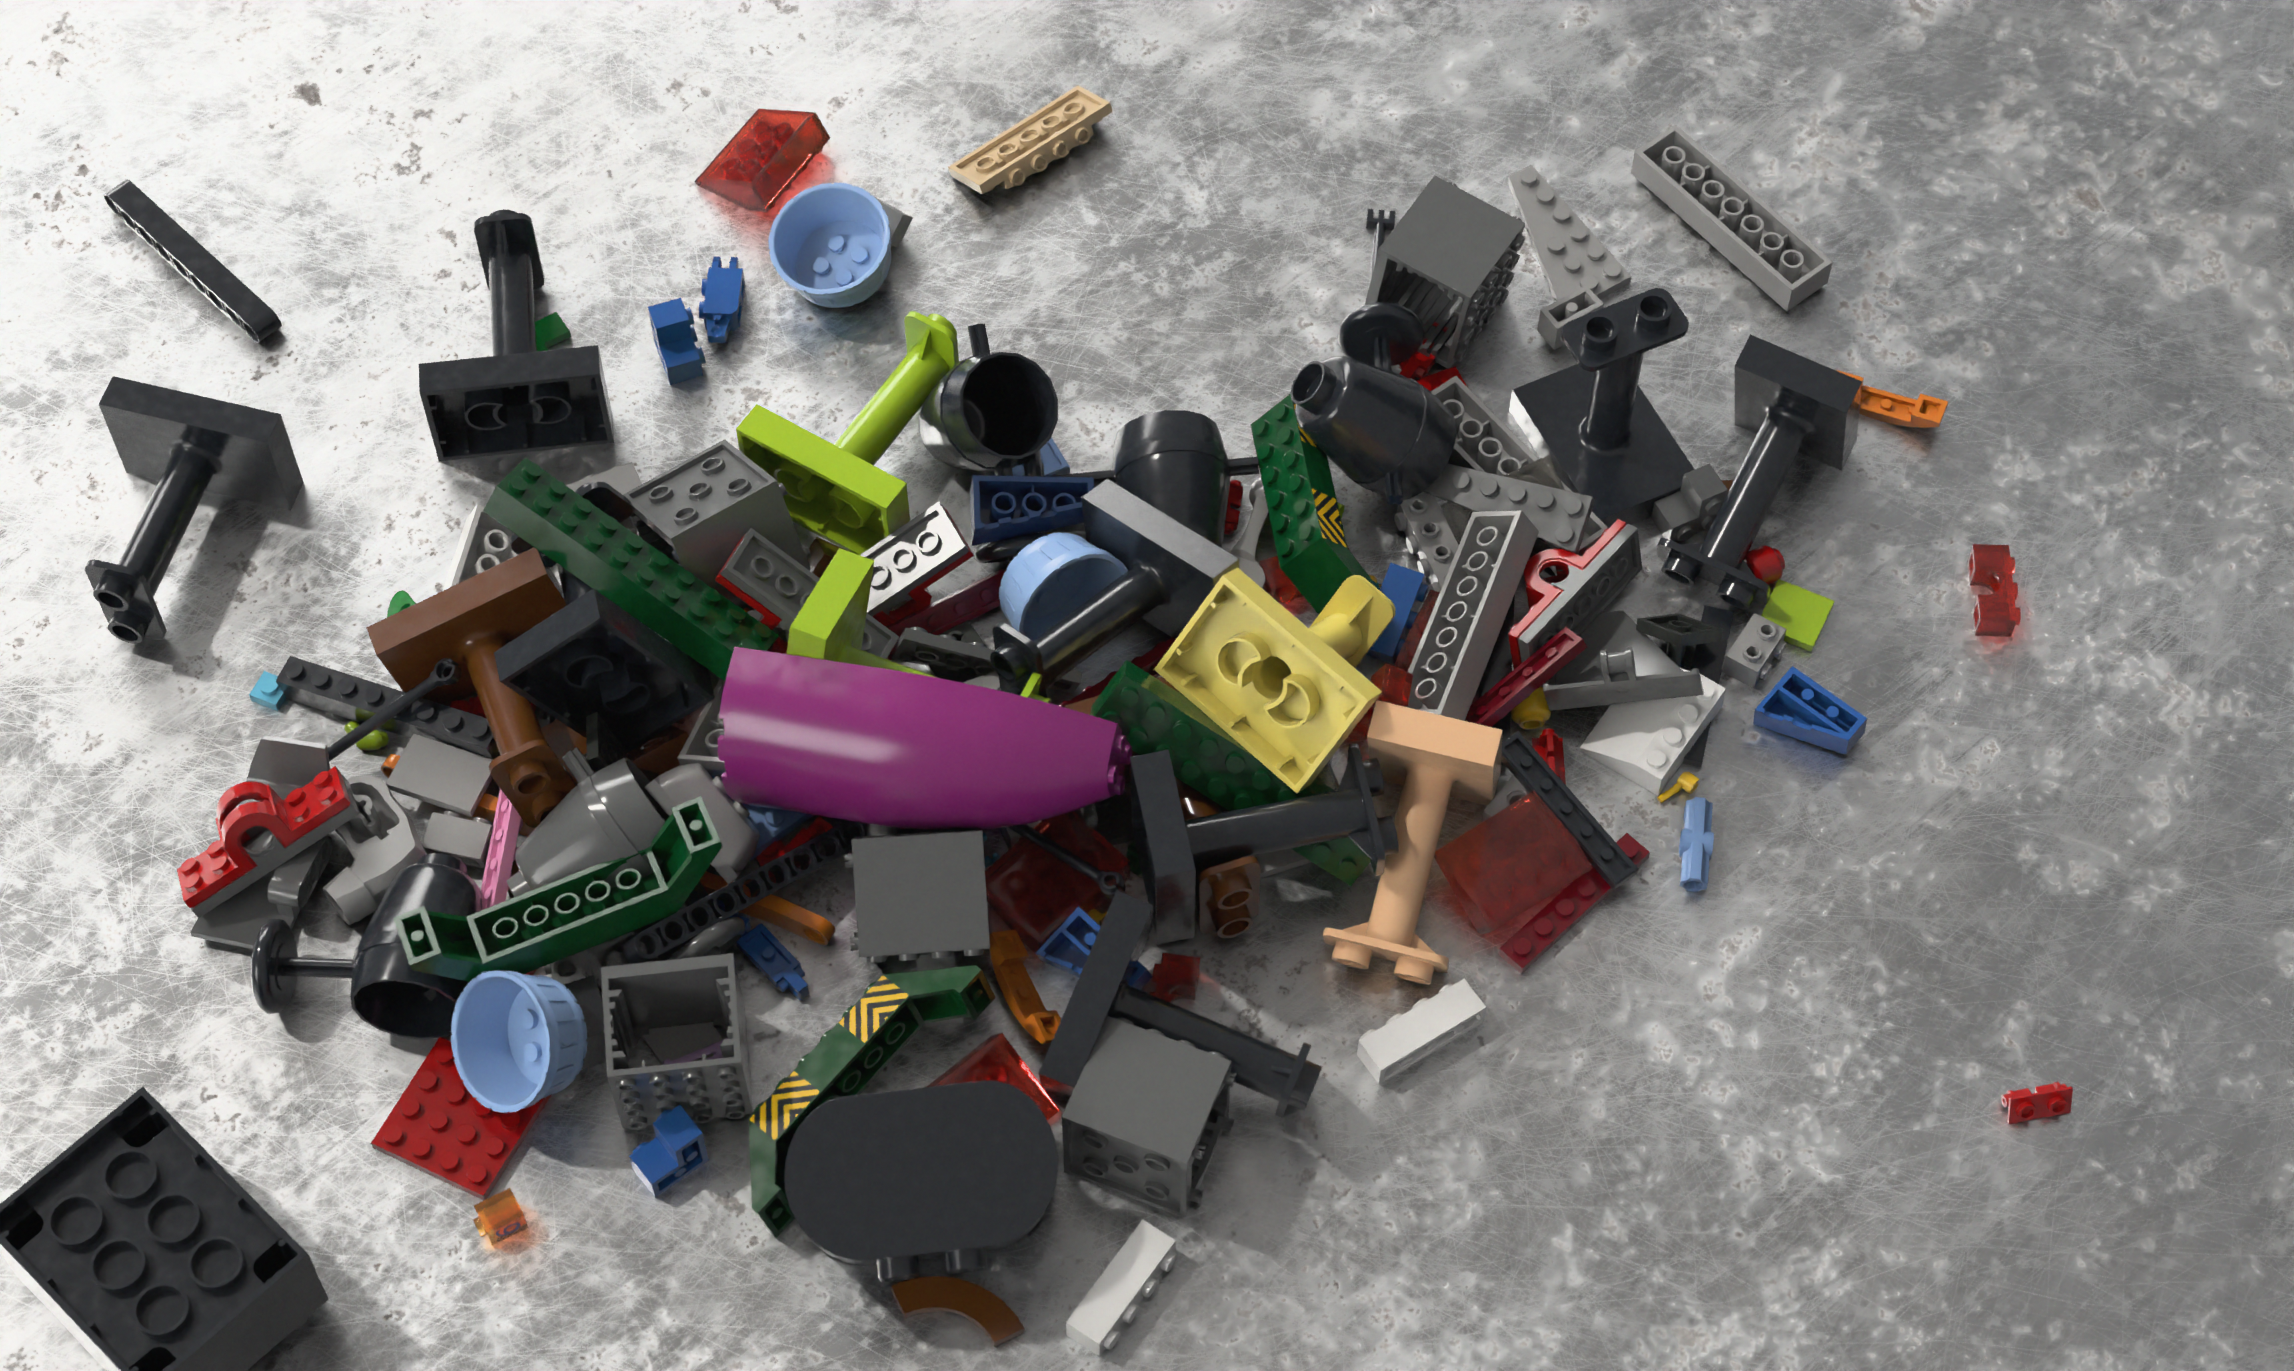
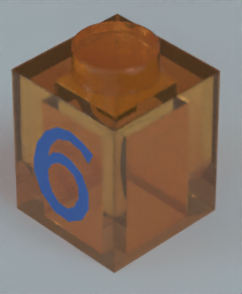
M511 1188L474 1205L478 1217L473 1219V1223L480 1237L487 1235L491 1245L528 1228L524 1214Z

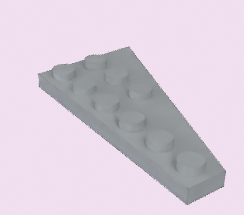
M1532 165L1508 177V186L1517 208L1521 211L1525 229L1530 234L1531 244L1544 277L1549 282L1554 300L1558 301L1586 285L1599 299H1602L1630 284L1632 276Z

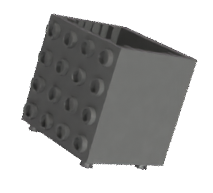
M1434 175L1378 249L1365 305L1378 302L1396 303L1412 310L1421 320L1422 326H1424L1423 340L1428 339L1424 345L1422 341L1421 347L1417 352L1427 357L1431 354L1435 356V362L1446 368H1451L1457 360L1460 362L1463 360L1469 346L1467 345L1470 341L1473 343L1477 341L1482 331L1481 326L1484 323H1490L1496 309L1494 308L1497 304L1502 306L1507 299L1509 291L1506 288L1510 285L1515 274L1511 270L1514 269L1520 258L1517 252L1525 241V236L1522 235L1525 223L1519 217L1516 219L1517 216H1511L1458 188L1455 183L1452 185L1453 182H1447ZM1434 322H1436V323H1438L1439 325H1438L1437 327H1435V326H1433L1432 324H1433ZM1444 327L1448 328L1446 332L1442 331Z
M725 439L623 494L631 501L633 512L630 518L638 536L742 609L747 608L749 605L715 581V578L740 539L750 528L806 569L811 570L807 560L812 557L811 552L806 546L802 547L783 496L788 494L785 486L782 483L778 485L776 479Z
M950 830L862 836L851 840L852 852L849 851V854H845V860H849V862H845V868L853 867L857 917V933L854 932V937H850V943H855V945L850 946L851 951L859 950V957H866L867 963L885 962L889 955H899V960L901 961L919 959L921 953L930 952L932 953V958L951 957L952 951L964 950V956L984 955V949L990 948L983 830Z
M733 953L601 967L607 1079L622 1128L628 1127L632 1130L644 1129L647 1125H653L661 1113L668 1109L673 1110L681 1105L693 1121L699 1123L708 1122L717 1117L739 1119L744 1117L745 1114H753L745 1006ZM713 1022L714 1028L721 1027L727 1032L728 1039H724L720 1045L723 1058L707 1060L706 1054H702V1061L646 1066V1062L642 1061V1067L629 1068V1059L633 1048L638 1044L639 1039L643 1035H649V1029Z
M1107 1016L1062 1115L1064 1173L1186 1218L1192 1202L1194 1201L1199 1204L1200 1199H1202L1204 1190L1198 1188L1223 1130L1230 1133L1234 1124V1119L1229 1118L1230 1087H1233L1237 1074L1231 1073V1061L1221 1053L1200 1050L1188 1041H1176L1167 1038L1158 1030H1145L1137 1027L1125 1018L1115 1019Z

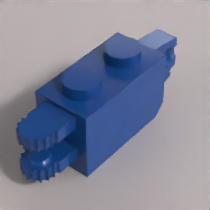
M713 256L712 267L708 268L707 279H702V296H705V300L699 303V318L704 319L708 343H726L729 331H735L741 326L745 281L743 268H739L738 257H731L729 268H722L721 258Z

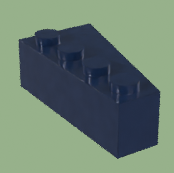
M973 475L970 488L971 546L1084 523L1081 497L1094 488V478Z

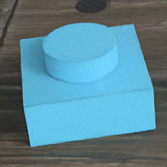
M264 671L249 694L251 701L278 711L287 698L276 683L278 676Z

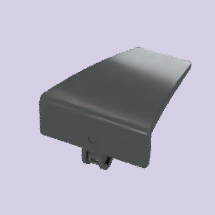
M1623 610L1600 613L1579 635L1584 640L1587 648L1549 679V684L1543 685V692L1550 711L1704 695L1699 669L1694 668L1692 671L1685 672L1681 670L1645 633L1636 631V623Z

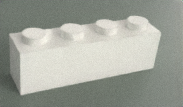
M1465 979L1457 983L1450 982L1443 986L1439 993L1432 998L1419 1000L1410 1011L1403 1015L1398 1013L1392 1016L1386 1025L1378 1030L1371 1029L1364 1033L1358 1041L1357 1056L1377 1083L1381 1084L1484 1022L1487 1007Z
M1142 1220L1067 1320V1336L1099 1357L1106 1348L1110 1350L1119 1339V1330L1125 1322L1129 1324L1139 1311L1138 1304L1144 1296L1150 1297L1159 1282L1157 1278L1163 1270L1168 1272L1177 1259V1254H1175L1176 1240L1145 1220Z

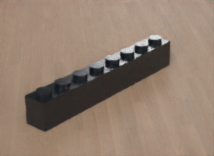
M293 656L288 658L276 679V683L287 699L364 723L406 693ZM425 698L418 699L378 727L379 729L407 738L417 734L493 760L501 756L487 718Z

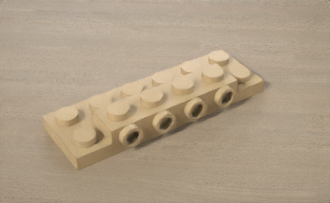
M1076 86L948 167L950 175L981 194L991 191L996 185H1000L1005 189L1019 186L1029 175L1043 171L1051 161L1065 157L1073 147L1086 144L1091 136L1094 135L1091 125L1100 122L1105 116L1113 112L1111 103L1080 86Z

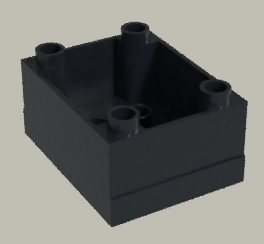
M143 1086L0 1203V1253L17 1277L106 1371H247L292 1331L304 1326L309 1317L329 1300L309 1254Z

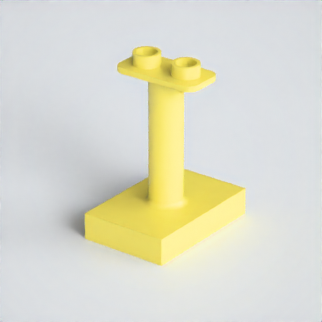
M1237 567L1220 578L1154 670L1295 793H1299L1312 784L1382 693L1379 688L1355 668L1393 620L1396 609L1393 602L1361 575H1353L1342 583L1308 628Z

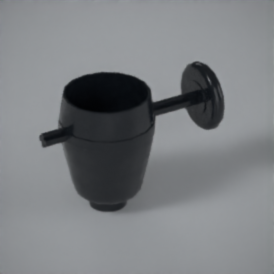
M1378 302L1364 305L1352 311L1340 324L1337 339L1341 351L1346 356L1331 357L1322 363L1312 361L1305 365L1295 377L1290 395L1292 401L1296 404L1295 415L1299 427L1327 457L1355 483L1366 490H1371L1385 496L1388 505H1393L1394 503L1400 505L1403 503V500H1408L1422 493L1438 478L1448 463L1454 448L1457 424L1452 411L1434 396L1431 391L1412 378L1392 372V366L1410 359L1421 347L1424 337L1421 320L1412 310L1396 303Z
M985 324L968 326V333L973 356L959 361L926 397L919 413V433L925 448L931 455L948 466L978 471H991L995 473V476H1013V467L1021 465L1030 459L1051 439L1058 421V397L1051 379L1036 362L1019 353L990 352ZM1026 443H1034L1026 454L1022 453ZM1055 532L1032 533L985 543L974 549L973 557L979 563L1012 561L1028 544H1031L1040 537L1048 536V534Z
M1164 410L1149 413L1126 423L1117 432L1114 441L1112 470L1044 476L1040 450L1030 459L1023 462V476L1094 478V488L1106 479H1109L1222 548L1230 477L1259 474L1258 457L1228 459L1216 422L1203 414L1187 410ZM1026 443L1022 453L1026 454L1034 443Z
M432 853L420 857L417 864H412L398 871L360 939L358 947L355 949L353 960L298 958L297 944L292 928L283 919L268 920L259 930L251 959L252 991L257 1005L267 1014L282 1012L291 1000L297 976L352 978L350 994L352 1009L363 1021L376 1029L398 1037L418 1040L439 1039V1037L446 1038L451 1036L454 1008L461 992L464 991L463 989L469 982L412 970L393 918L425 906L427 911L465 917L481 911V890L475 881L468 876L467 866L453 856ZM442 933L450 939L448 941L452 944H456L453 941H464L467 939L455 933ZM430 989L436 991V996L432 1001L424 995Z

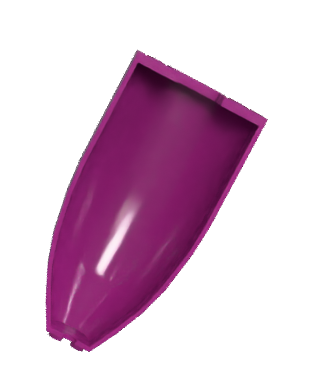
M734 647L719 718L723 719L724 735L718 737V760L724 761L726 773L723 772L721 779L727 794L732 800L742 804L887 827L923 830H984L1029 824L1059 816L1110 798L1115 794L1122 795L1125 789V776H1123L1125 765L1130 764V757H1132V746H1130L1126 736L1121 735L1122 730L1118 723L1065 707L991 688L931 676Z

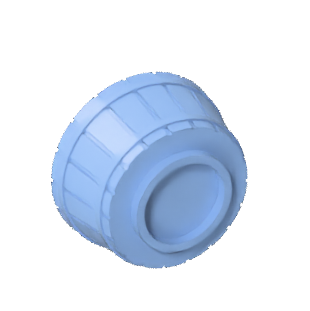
M846 183L813 186L814 188L810 187L794 196L795 198L790 199L779 211L780 213L777 214L769 234L770 258L783 280L810 302L829 308L850 307L863 302L880 288L888 274L891 265V230L888 217L880 202L860 187L855 185L853 187L851 184Z
M1066 532L1048 534V536L1040 537L1024 547L1008 565L999 588L1001 609L1012 628L1034 641L1128 570L1112 554L1090 544L1081 536Z
M514 971L484 972L478 975L477 978L474 977L465 986L464 991L461 992L456 1002L455 1012H453L451 1047L460 1078L463 1079V1083L470 1094L476 1097L480 1104L499 1113L516 1112L536 1104L540 1099L562 1091L577 1077L576 1075L582 1069L587 1052V1028L581 1007L577 1004V1000L571 991L566 989V986L547 976L527 975Z

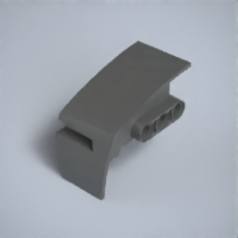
M263 735L251 762L246 782L269 784L278 796L284 800L290 792L304 787L313 781L319 773L330 770L327 744ZM249 799V800H245V801L240 802V803L238 804V806H240V805H242V804H245V803H249V802H259V801L254 800V799ZM327 834L198 918L191 930V936L253 949L259 930L268 920L283 919L293 928L301 908L306 904L331 857L332 838Z

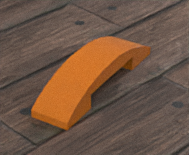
M1838 371L1862 381L1859 414L1882 422L1906 427L1931 428L1940 426L1948 406V401L1921 393L1918 400L1863 385V377Z
M1016 929L991 933L989 938L992 964L1007 1004L1020 1024L1032 1037L1042 1044L1051 1043L1061 1018L1057 1010H1046L1023 964L1029 955Z

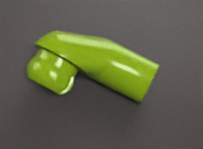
M356 720L350 721L344 727L345 732L348 734L358 727L359 723ZM374 730L355 743V745L360 750L380 749L388 744L389 736L383 730Z

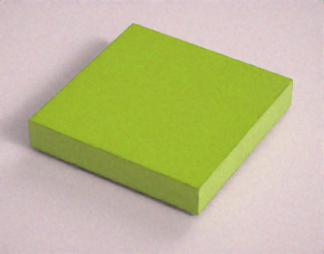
M1779 579L1761 616L1787 629L1784 637L1785 642L1812 652L1835 601Z

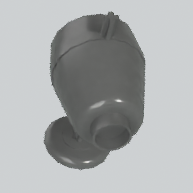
M578 747L572 751L570 750L562 757L579 782L578 786L573 788L516 850L515 860L520 871L507 879V884L514 897L602 862L622 857L626 858L651 846L653 838L670 816L645 789L650 781L634 762L625 757L595 773ZM639 854L626 860L627 863L620 865L604 881L610 885V888L617 886L615 882L616 876L621 871L629 868L638 870L642 878L652 874L653 871L647 855L641 856ZM654 855L656 862L660 867L663 861ZM683 903L679 911L687 907L685 903ZM691 913L692 921L699 926V923ZM740 917L726 918L688 939V942L681 946L667 960L723 954L743 936L745 923Z

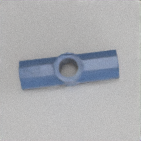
M1700 797L1686 800L1683 818L1684 828L1681 830L1679 857H1682L1680 887L1685 888L1689 892L1707 889L1709 860H1711L1714 833L1711 832L1713 803L1707 801L1706 798Z

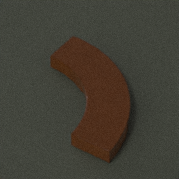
M927 1276L902 1281L891 1286V1291L905 1318L928 1312L945 1313L949 1311L965 1316L967 1320L978 1326L988 1336L994 1347L1025 1333V1328L1019 1318L1004 1301L989 1290L972 1282L952 1277Z

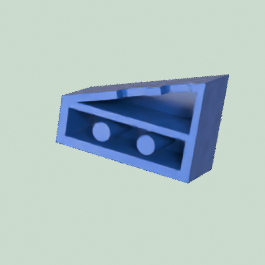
M1390 563L1380 591L1393 602L1396 609L1395 616L1366 655L1391 664H1395L1397 657L1402 658L1408 642L1406 637L1410 629L1413 630L1418 618L1419 608L1428 593L1429 585H1426L1425 574Z
M1792 666L1756 707L1753 724L1846 755L1865 733L1867 718Z
M1078 906L1035 954L1042 962L1080 977L1101 926ZM1137 961L1128 984L1141 990L1153 976L1143 964Z

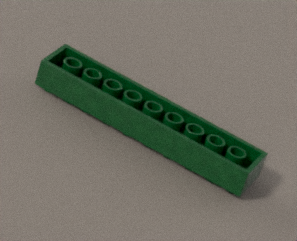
M528 458L523 459L496 486L483 512L724 681L726 680L734 647L769 652L779 637L768 626L759 622L741 607L732 603L717 590L702 582L690 571L685 570L668 558L667 555L658 551L640 536L631 532L617 522L616 519L601 511L589 500L584 499Z
M1128 660L1123 663L1091 706L1090 715L1118 723L1122 730L1121 735L1126 736L1130 746H1132V750L1139 755L1169 750L1174 776L1229 811L1335 791L1315 778L1312 784L1299 793H1295L1184 695ZM1349 837L1290 848L1352 886L1370 863V858Z

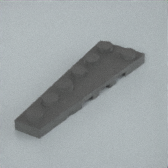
M1446 464L1438 478L1423 491L1454 505L1462 506L1463 509L1471 512L1522 510L1539 530L1538 539L1577 555L1595 502L1592 496L1451 464Z
M920 627L905 628L893 647L891 659L929 666L930 661L941 662L947 665V670L953 671L973 668L977 672L976 675L979 676L995 671L990 660V654L994 651L993 649H989L986 645L979 642L965 643L957 641V638L951 635L943 634L938 636L930 634L927 630ZM1073 669L1048 689L1073 693L1081 684L1083 672Z

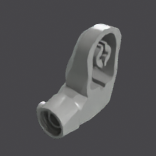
M371 775L355 776L347 779L350 783L359 814L335 829V831L345 841L354 858V863L350 868L347 866L323 887L327 899L348 925L361 921L367 915L375 912L398 871L412 864H417L419 858L426 855L409 814L393 797L383 780Z

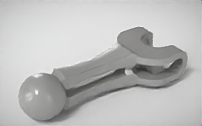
M1259 478L1251 485L1249 490V500L1253 509L1248 525L1237 544L1231 551L1227 552L1237 557L1240 570L1263 588L1266 578L1263 569L1255 560L1258 539L1270 517L1262 479Z

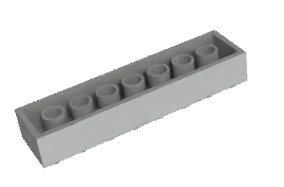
M1676 124L1634 152L1631 174L1784 310H1790L1828 283L1833 261Z
M1457 376L1431 391L1434 396L1452 411L1457 424L1456 442L1447 464L1572 492ZM1591 512L1578 552L1580 556H1583L1585 550L1592 547L1601 537L1604 530L1608 528L1593 512ZM1537 538L1532 550L1537 554L1545 550L1559 548L1544 543L1543 540ZM1556 566L1549 567L1556 575L1557 571H1563L1556 570Z
M1522 510L1472 512L1395 705L1465 721L1539 534V530Z

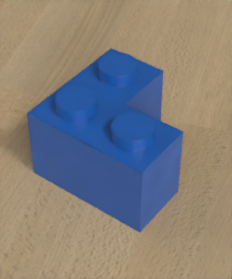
M681 298L649 306L648 312L653 340L669 384L673 385L703 376L701 364H705L706 360L702 348H696L694 343L698 340L693 326L695 322L691 308H685Z
M681 1105L673 1110L668 1109L661 1113L653 1123L656 1138L650 1142L641 1143L634 1149L633 1154L629 1156L634 1172L655 1198L709 1161L703 1133Z

